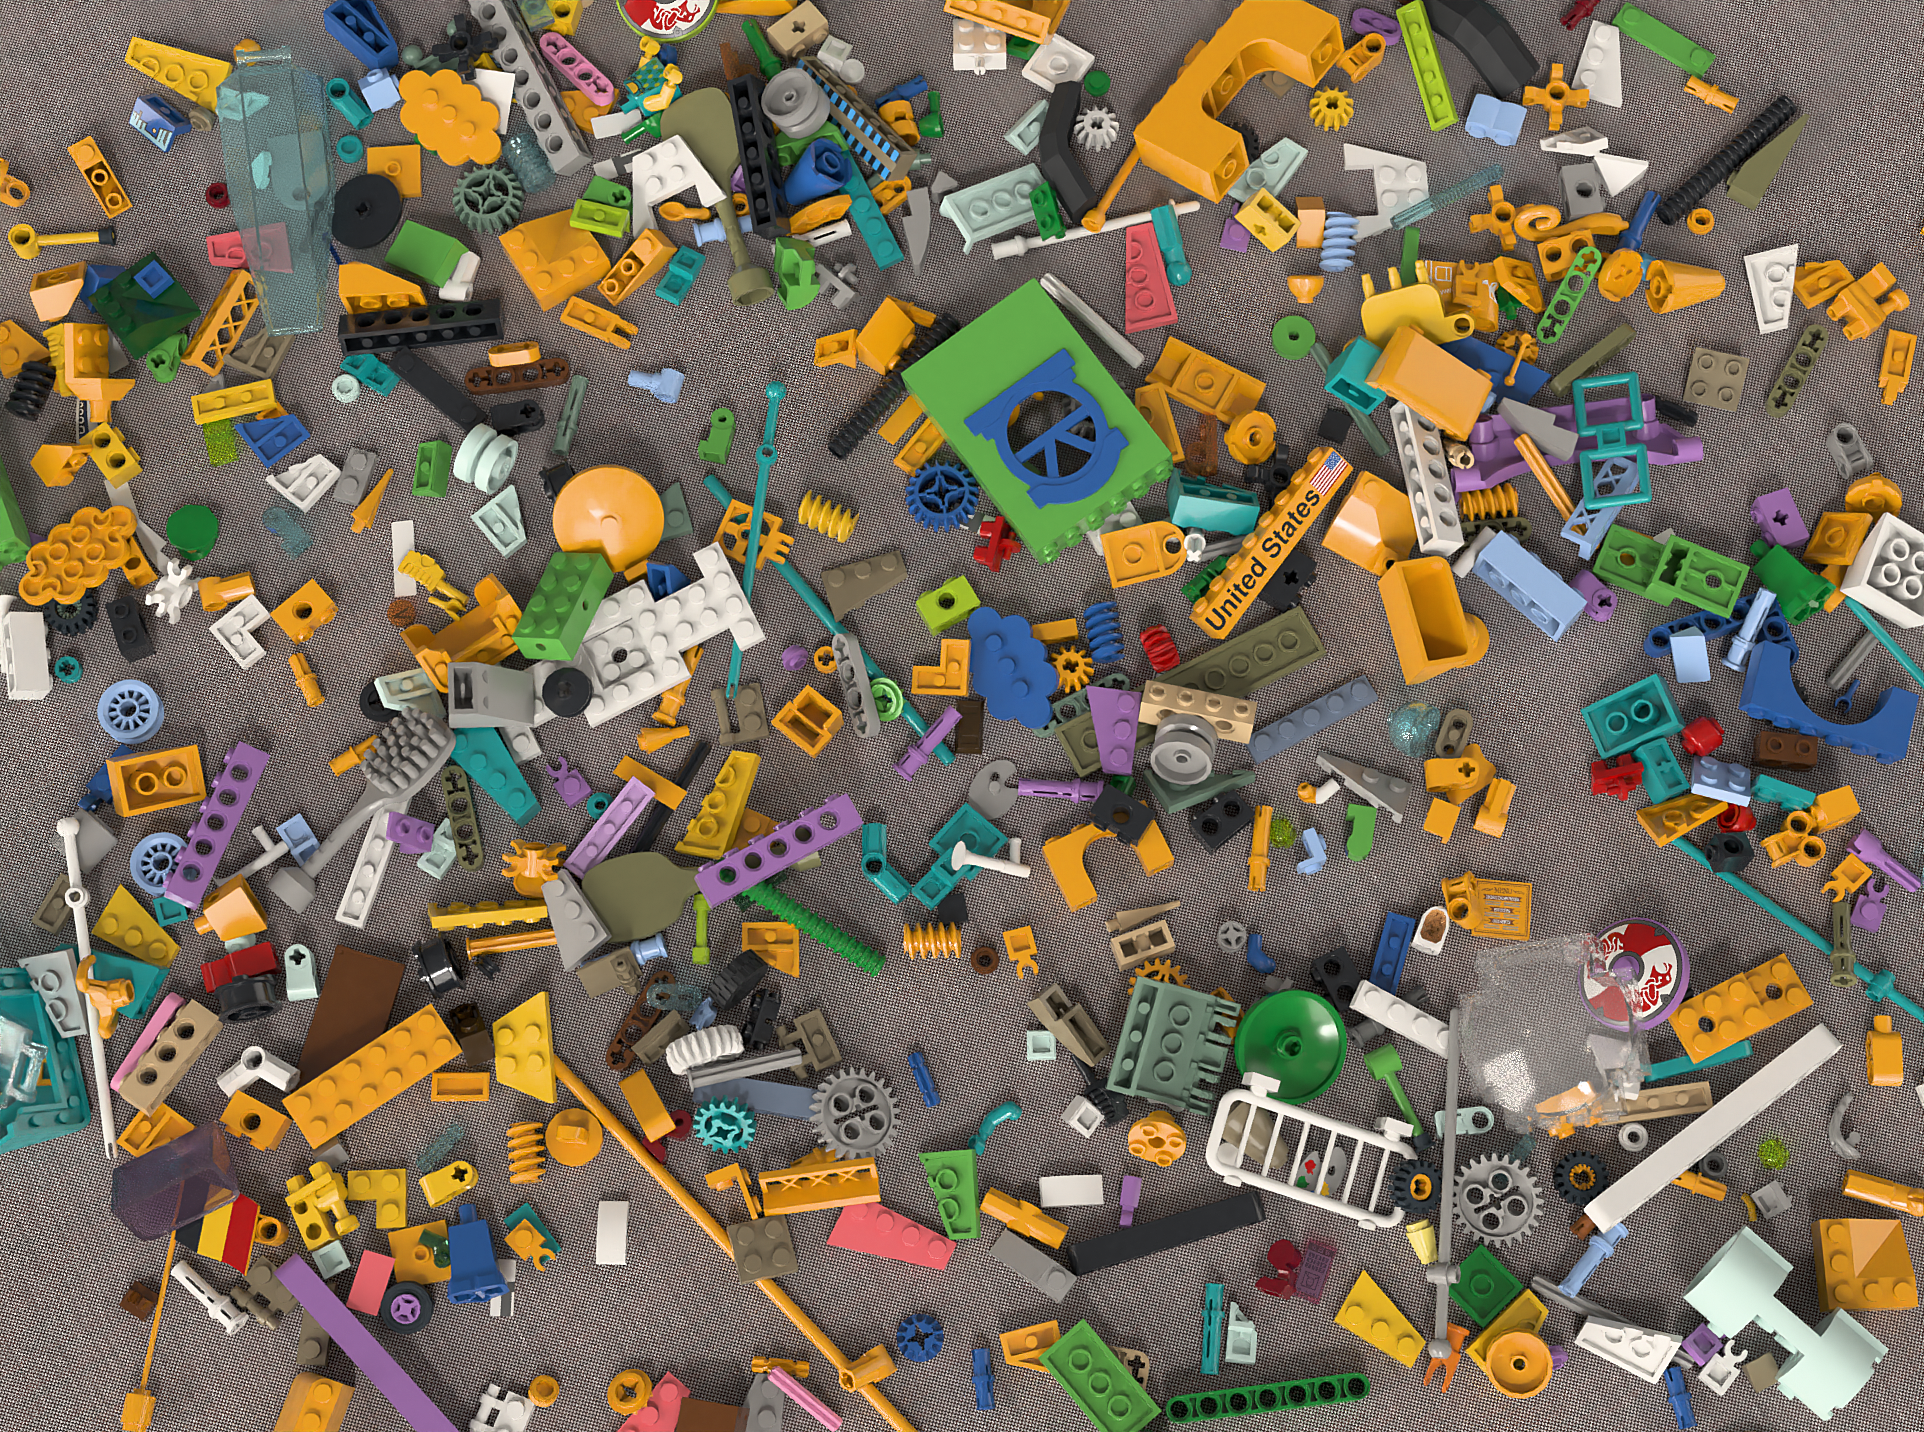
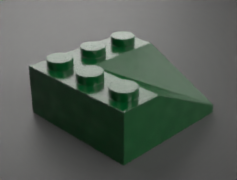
M154 251L87 297L135 360L141 358L203 314ZM153 260L174 281L155 299L134 279V276Z

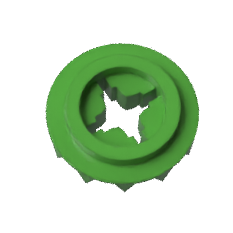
M888 677L877 678L870 683L879 719L881 721L897 719L904 712L903 705L906 702L902 696L904 689H900L897 686V681L890 680ZM887 694V697L891 698L892 702L887 703V700L880 698V696Z

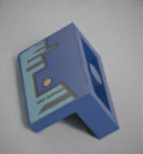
M156 93L137 97L129 119V124L164 153L170 151L176 135L190 132L192 127L190 120Z

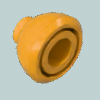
M1289 275L1287 277V284L1291 293L1297 297V303H1313V297L1317 296L1322 290L1325 278L1322 275Z

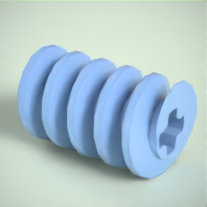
M1327 212L1326 216L1329 218L1325 221L1327 230L1323 233L1326 240L1322 242L1324 251L1320 254L1323 261L1319 263V267L1326 271L1342 272L1345 270V267L1354 265V262L1348 260L1347 257L1354 256L1355 251L1348 249V246L1357 244L1355 240L1350 239V236L1358 234V231L1351 228V226L1358 225L1360 221L1346 213Z

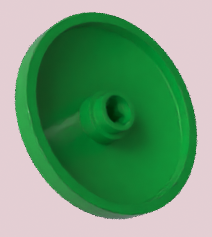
M1295 988L1271 992L1254 1003L1240 1022L1234 1044L1235 1061L1242 1079L1245 1072H1255L1279 1080L1278 1091L1267 1093L1266 1097L1290 1105L1308 1102L1324 1093L1338 1077L1347 1051L1345 1027L1335 1008L1324 998L1307 990Z

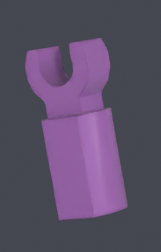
M1124 1175L1119 1206L1122 1207L1119 1223L1121 1228L1127 1229L1132 1225L1133 1212L1138 1207L1142 1178Z

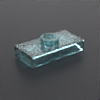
M516 0L530 32L555 23L545 0Z

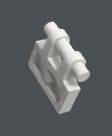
M490 1383L486 1394L482 1393L479 1400L481 1405L475 1419L470 1421L468 1427L471 1429L469 1432H525L536 1405L530 1399L508 1391L504 1402L496 1398L501 1387ZM492 1407L500 1410L493 1427L485 1424Z

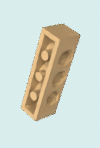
M1146 680L1138 722L1159 725L1164 718L1170 715L1191 714L1211 724L1216 731L1217 738L1249 744L1258 702Z
M193 999L188 1005H183L176 1013L175 1021L169 1028L165 1027L159 1033L157 1043L152 1049L146 1050L138 1060L139 1065L134 1071L127 1073L122 1078L119 1084L120 1088L118 1089L122 1098L151 1117L224 1027L222 1022L219 1021L218 1016ZM185 1030H194L191 1037L181 1038V1034ZM166 1053H176L175 1057L172 1060H162L163 1056ZM148 1075H157V1079L153 1083H144V1079Z

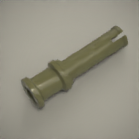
M1836 902L1832 905L1834 950L1831 951L1829 956L1830 962L1833 963V973L1830 976V982L1837 987H1850L1857 983V976L1854 974L1856 954L1852 950L1851 905L1847 902ZM1841 924H1843V937H1841Z

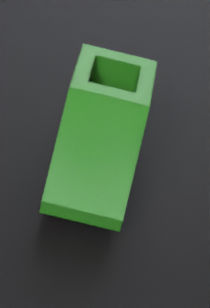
M825 121L819 130L804 138H790L783 132L775 137L780 167L797 163L808 146L819 138L831 140L842 151L848 150L849 145L838 127L828 121Z

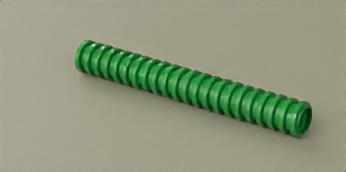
M721 856L717 863L724 860V858ZM729 869L720 871L719 877L722 881L730 883L735 880L733 871ZM766 880L743 891L742 896L748 895L750 901H757L758 906L762 904L765 906L764 909L766 911L769 909L773 911L772 915L774 916L778 914L780 920L786 919L788 925L794 924L796 930L802 929L804 935L806 933L810 934L812 940L814 938L818 939L817 943L826 944L825 948H832L833 953H840V957L848 958L849 963L853 961L856 963L855 967L859 968L861 966L864 968L863 972L869 971L871 977L877 976L886 962L884 954L880 956L878 954L879 951H872L869 945L867 947L864 946L862 940L856 941L854 935L852 937L848 936L849 932L840 931L841 927H834L833 922H826V918L818 917L817 912L813 914L810 912L811 908L807 907L805 909L802 907L803 903L797 904L795 898L789 899L787 893L781 894L779 888L773 889L771 883L769 885L765 884Z

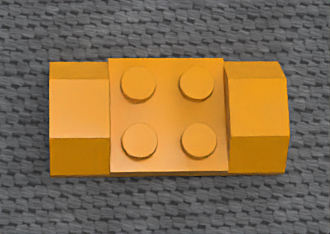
M1172 336L1168 338L1163 353L1153 371L1147 375L1144 381L1149 385L1162 381L1165 393L1169 397L1228 425H1231L1233 420L1243 410H1255L1266 387V383Z

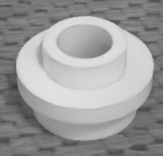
M1632 1122L1620 1129L1618 1139L1625 1150L1638 1152L1647 1145L1648 1133L1641 1124ZM1629 1133L1637 1135L1638 1140L1636 1143L1629 1141Z

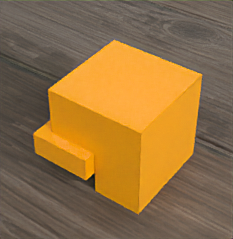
M808 684L793 700V703L789 701L771 721L774 727L814 759L844 725L842 712Z

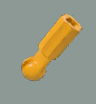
M1851 1169L1846 1171L1841 1187L1842 1195L1905 1211L1913 1216H1924V1189L1908 1187Z

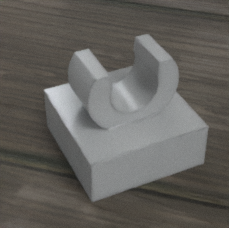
M1774 1180L1751 1194L1766 1220L1792 1206V1197H1787L1781 1189L1783 1186L1782 1182L1777 1183Z

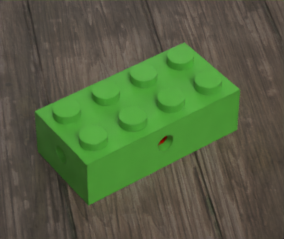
M553 553L512 635V639L525 658L573 661L614 577L602 554Z

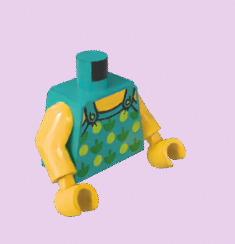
M644 36L639 46L641 50L645 51V55L641 56L637 71L625 79L623 83L629 94L617 101L625 115L638 107L645 117H649L663 109H667L670 104L683 96L677 85L682 81L679 67L670 63L665 68L656 57L652 58V55H656L659 52L660 45L652 38Z

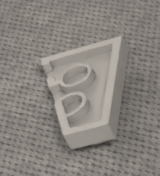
M561 869L557 872V880L547 881L541 888L565 971L571 972L608 941L612 935L568 870Z
M73 948L17 959L21 968H26L33 980L30 982L33 989L39 991L46 1003L45 1009L61 1037L66 1038L90 1033L84 992L79 991L76 985L78 968Z
M756 1374L742 1406L750 1408L746 1432H782L786 1393L768 1379V1374Z

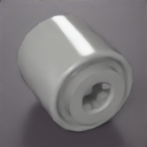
M80 808L72 817L76 818L80 825L79 832L75 835L79 868L88 874L115 846L118 839L113 835L115 831L91 810L86 812L83 808ZM57 832L49 842L66 856L64 837L60 836Z

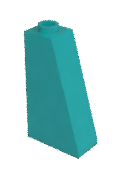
M61 943L60 946L53 950L59 951L73 948L78 968L80 956L77 944ZM90 948L91 955L96 957V963L93 964L95 980L109 981L124 978L125 980H130L133 984L135 992L134 1001L130 1002L129 1005L117 1008V1011L130 1019H143L167 977L170 968Z

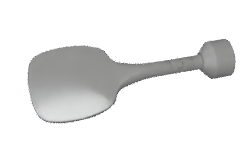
M408 707L404 708L401 714L408 722L404 723L398 717H395L391 724L396 728L397 732L394 733L389 728H385L382 731V735L387 739V743L385 744L379 738H376L372 743L377 749L378 755L370 749L364 752V757L371 763L363 761L360 764V768L364 771L367 780L366 790L349 814L300 868L298 866L282 867L266 884L270 890L297 913L301 914L316 898L314 877L350 837L384 805L405 802L414 796L446 762L455 747L456 736L453 730L439 717L430 713H423L418 708H415L413 711Z

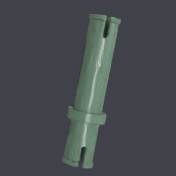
M572 376L562 417L556 425L558 431L552 452L561 456H568L573 435L578 430L576 424L586 388L589 384V379L584 376Z

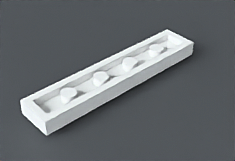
M412 797L405 802L384 805L374 814L336 914V921L364 930L396 842L386 839L389 813L396 811L407 815Z

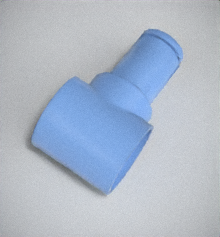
M663 368L661 373L655 372L654 374L631 370L628 384L629 386L650 390L657 399L663 402L676 403L685 376L681 372L669 368Z

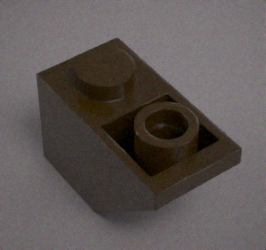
M476 1001L469 1004H461L455 1009L448 1011L468 1067L496 1058Z

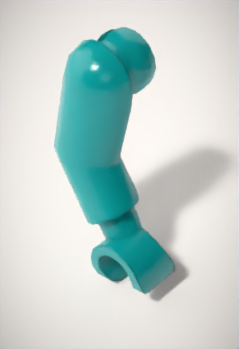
M1009 1100L988 1112L978 1129L979 1134H975L968 1139V1147L976 1149V1154L981 1156L985 1149L988 1136L992 1135L995 1127L1008 1118L1014 1121L1019 1119L1022 1114L1021 1107L1016 1105L1014 1101Z

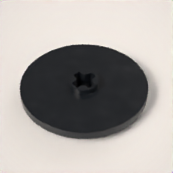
M365 174L351 179L338 190L330 204L328 224L331 233L342 245L351 249H368L382 243L392 234L401 218V194L389 179L381 175Z

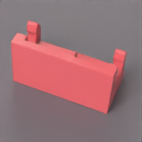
M364 1249L345 1307L377 1316L395 1258Z

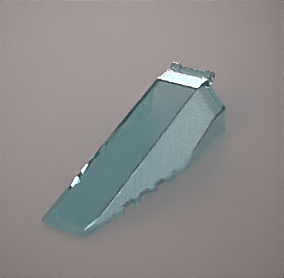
M290 45L282 46V49L245 52L244 49L236 50L238 69L216 87L218 116L228 195L268 336L321 332L324 329L328 262L330 261L332 217L334 215L336 193L329 110L323 77L293 64ZM284 60V64L247 67L249 62Z

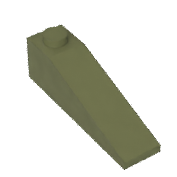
M1805 113L1746 161L1739 172L1734 170L1726 185L1730 186L1726 196L1755 211L1805 127L1810 115Z

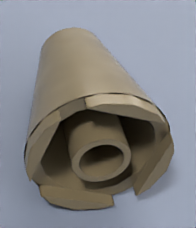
M1236 1100L1231 1104L1222 1134L1223 1139L1238 1149L1251 1108L1250 1103ZM1257 1106L1244 1153L1261 1165H1264L1275 1124L1267 1110ZM1280 1132L1269 1169L1274 1167L1277 1170L1289 1159L1286 1155L1289 1152V1148Z

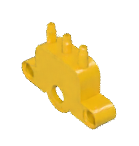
M1422 259L1415 261V271L1418 282L1402 286L1397 267L1393 266L1388 268L1391 289L1375 293L1370 274L1366 273L1361 276L1366 298L1361 308V317L1366 334L1360 336L1383 350L1401 325L1408 327L1410 324L1417 326L1424 331L1422 336L1435 345L1466 338L1471 335L1475 328L1476 319L1470 311L1460 310L1446 314L1441 292L1438 286L1429 281L1427 269ZM1458 318H1467L1470 322V328L1466 331L1459 330L1455 324ZM1358 336L1351 338V339L1346 343V345L1344 346L1343 351H1344Z

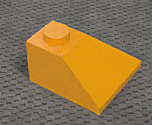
M86 261L33 274L29 293L41 322L49 320V322L59 321L64 318V315L68 314L84 284L87 269Z

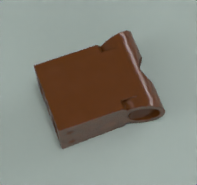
M682 1397L676 1432H746L750 1408Z

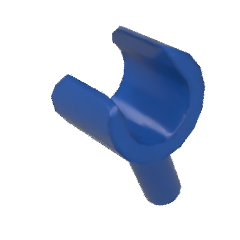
M1855 679L1847 692L1833 702V708L1837 706L1839 701H1842L1846 704V710L1843 714H1846L1851 709V699L1860 685L1859 680Z

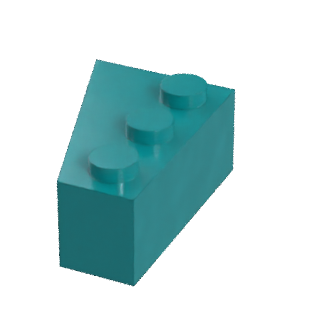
M1174 468L1172 470L1165 495L1172 524L1185 528L1189 526L1203 528L1206 531H1225L1233 535H1249L1253 532L1260 510L1256 493L1225 483L1222 484V487L1206 483V477L1198 475L1196 480L1180 475V469Z

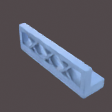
M1623 457L1608 458L1593 481L1595 498L1632 493L1639 482L1637 464ZM1613 464H1616L1627 470L1624 474L1613 476L1610 468ZM1610 484L1613 492L1600 496L1597 488ZM1583 496L1561 530L1560 536L1579 544L1578 556L1589 560L1623 506L1600 508L1599 513L1587 515ZM1585 523L1588 530L1582 536L1571 531V528L1574 525Z

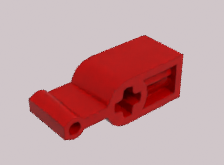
M270 941L230 953L222 959L200 965L207 993H213L216 987L231 983L232 978L238 975L246 974L249 975V978H254L265 974L276 975L282 973L276 947Z

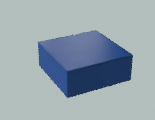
M155 260L134 276L137 283L153 299L174 283L173 279Z

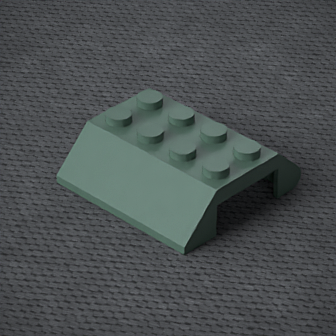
M1137 976L1105 1088L1130 1096L1138 1095L1185 1108L1189 1112L1210 1117L1213 1104L1199 1100L1198 1096L1215 1100L1216 1094L1210 1090L1198 1088L1200 1078L1206 1079V1081L1211 1083L1220 1082L1221 1076L1207 1072L1206 1068L1217 1072L1223 1071L1229 1048L1215 1044L1214 1040L1230 1044L1232 1038L1226 1034L1213 1032L1216 1022L1222 1023L1224 1026L1235 1027L1237 1020L1222 1016V1012L1238 1016L1241 1004L1161 980Z

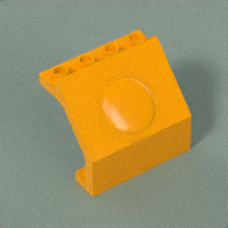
M946 0L943 11L1042 45H1049L1072 0Z

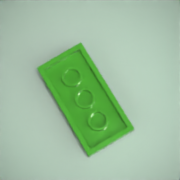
M1084 1319L1038 1357L1100 1432H1139L1161 1412V1409Z

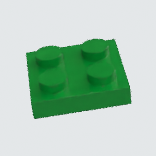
M1480 1244L1459 1265L1461 1271L1460 1282L1452 1283L1449 1286V1297L1482 1329L1524 1286Z

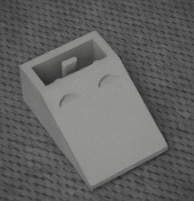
M449 662V728L534 726L533 673L479 662Z

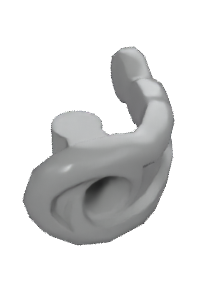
M1846 1092L1834 1110L1828 1127V1137L1832 1149L1839 1156L1855 1160L1860 1156L1859 1151L1854 1149L1855 1144L1861 1139L1858 1132H1851L1842 1137L1840 1132L1843 1114L1854 1097L1851 1092Z

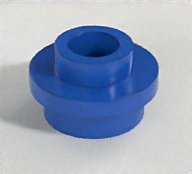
M664 43L657 53V59L665 68L670 63L675 66L677 64L676 47L670 46L668 43Z

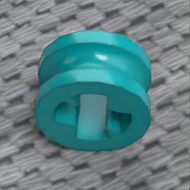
M64 656L55 664L54 671L56 675L65 683H75L82 677V665L71 656ZM70 664L75 668L74 671L71 670V675L63 672V669L67 670L66 665Z

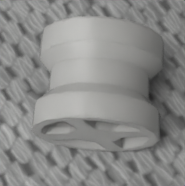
M1236 921L1225 922L1217 934V944L1226 953L1238 952L1246 940L1245 928Z

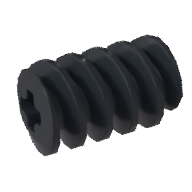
M29 361L21 365L23 372L18 373L17 379L19 382L14 383L13 389L15 391L10 393L9 398L11 401L5 404V408L19 418L36 421L31 415L32 413L41 414L42 411L35 405L45 404V400L39 397V395L49 394V391L43 385L53 384V381L47 375L55 376L56 371L43 363Z

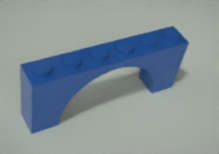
M1766 640L1753 646L1738 709L1747 712V715L1752 718L1771 720L1777 727L1793 728L1799 730L1801 735L1819 737L1824 739V742L1828 745L1844 746L1850 748V752L1854 754L1875 757L1876 761L1882 764L1890 765L1905 758L1919 695L1893 686L1880 692L1874 709L1862 722L1853 725L1835 724L1813 713L1797 694L1790 673L1791 649Z

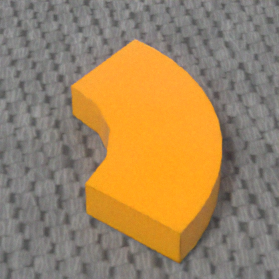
M839 195L823 199L802 209L789 219L791 233L785 235L797 233L803 235L822 223L840 219L852 203L850 195Z

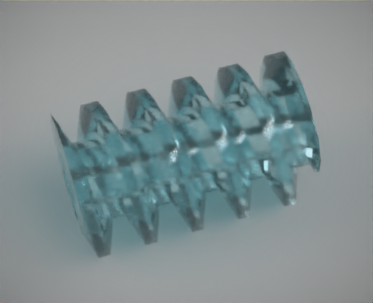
M520 133L512 137L505 144L502 155L513 169V173L518 176V180L523 184L526 192L538 193L546 190L555 182L556 175L550 173L551 168L545 165V158L539 157L541 155L540 151L534 149L535 143L529 141L530 135Z

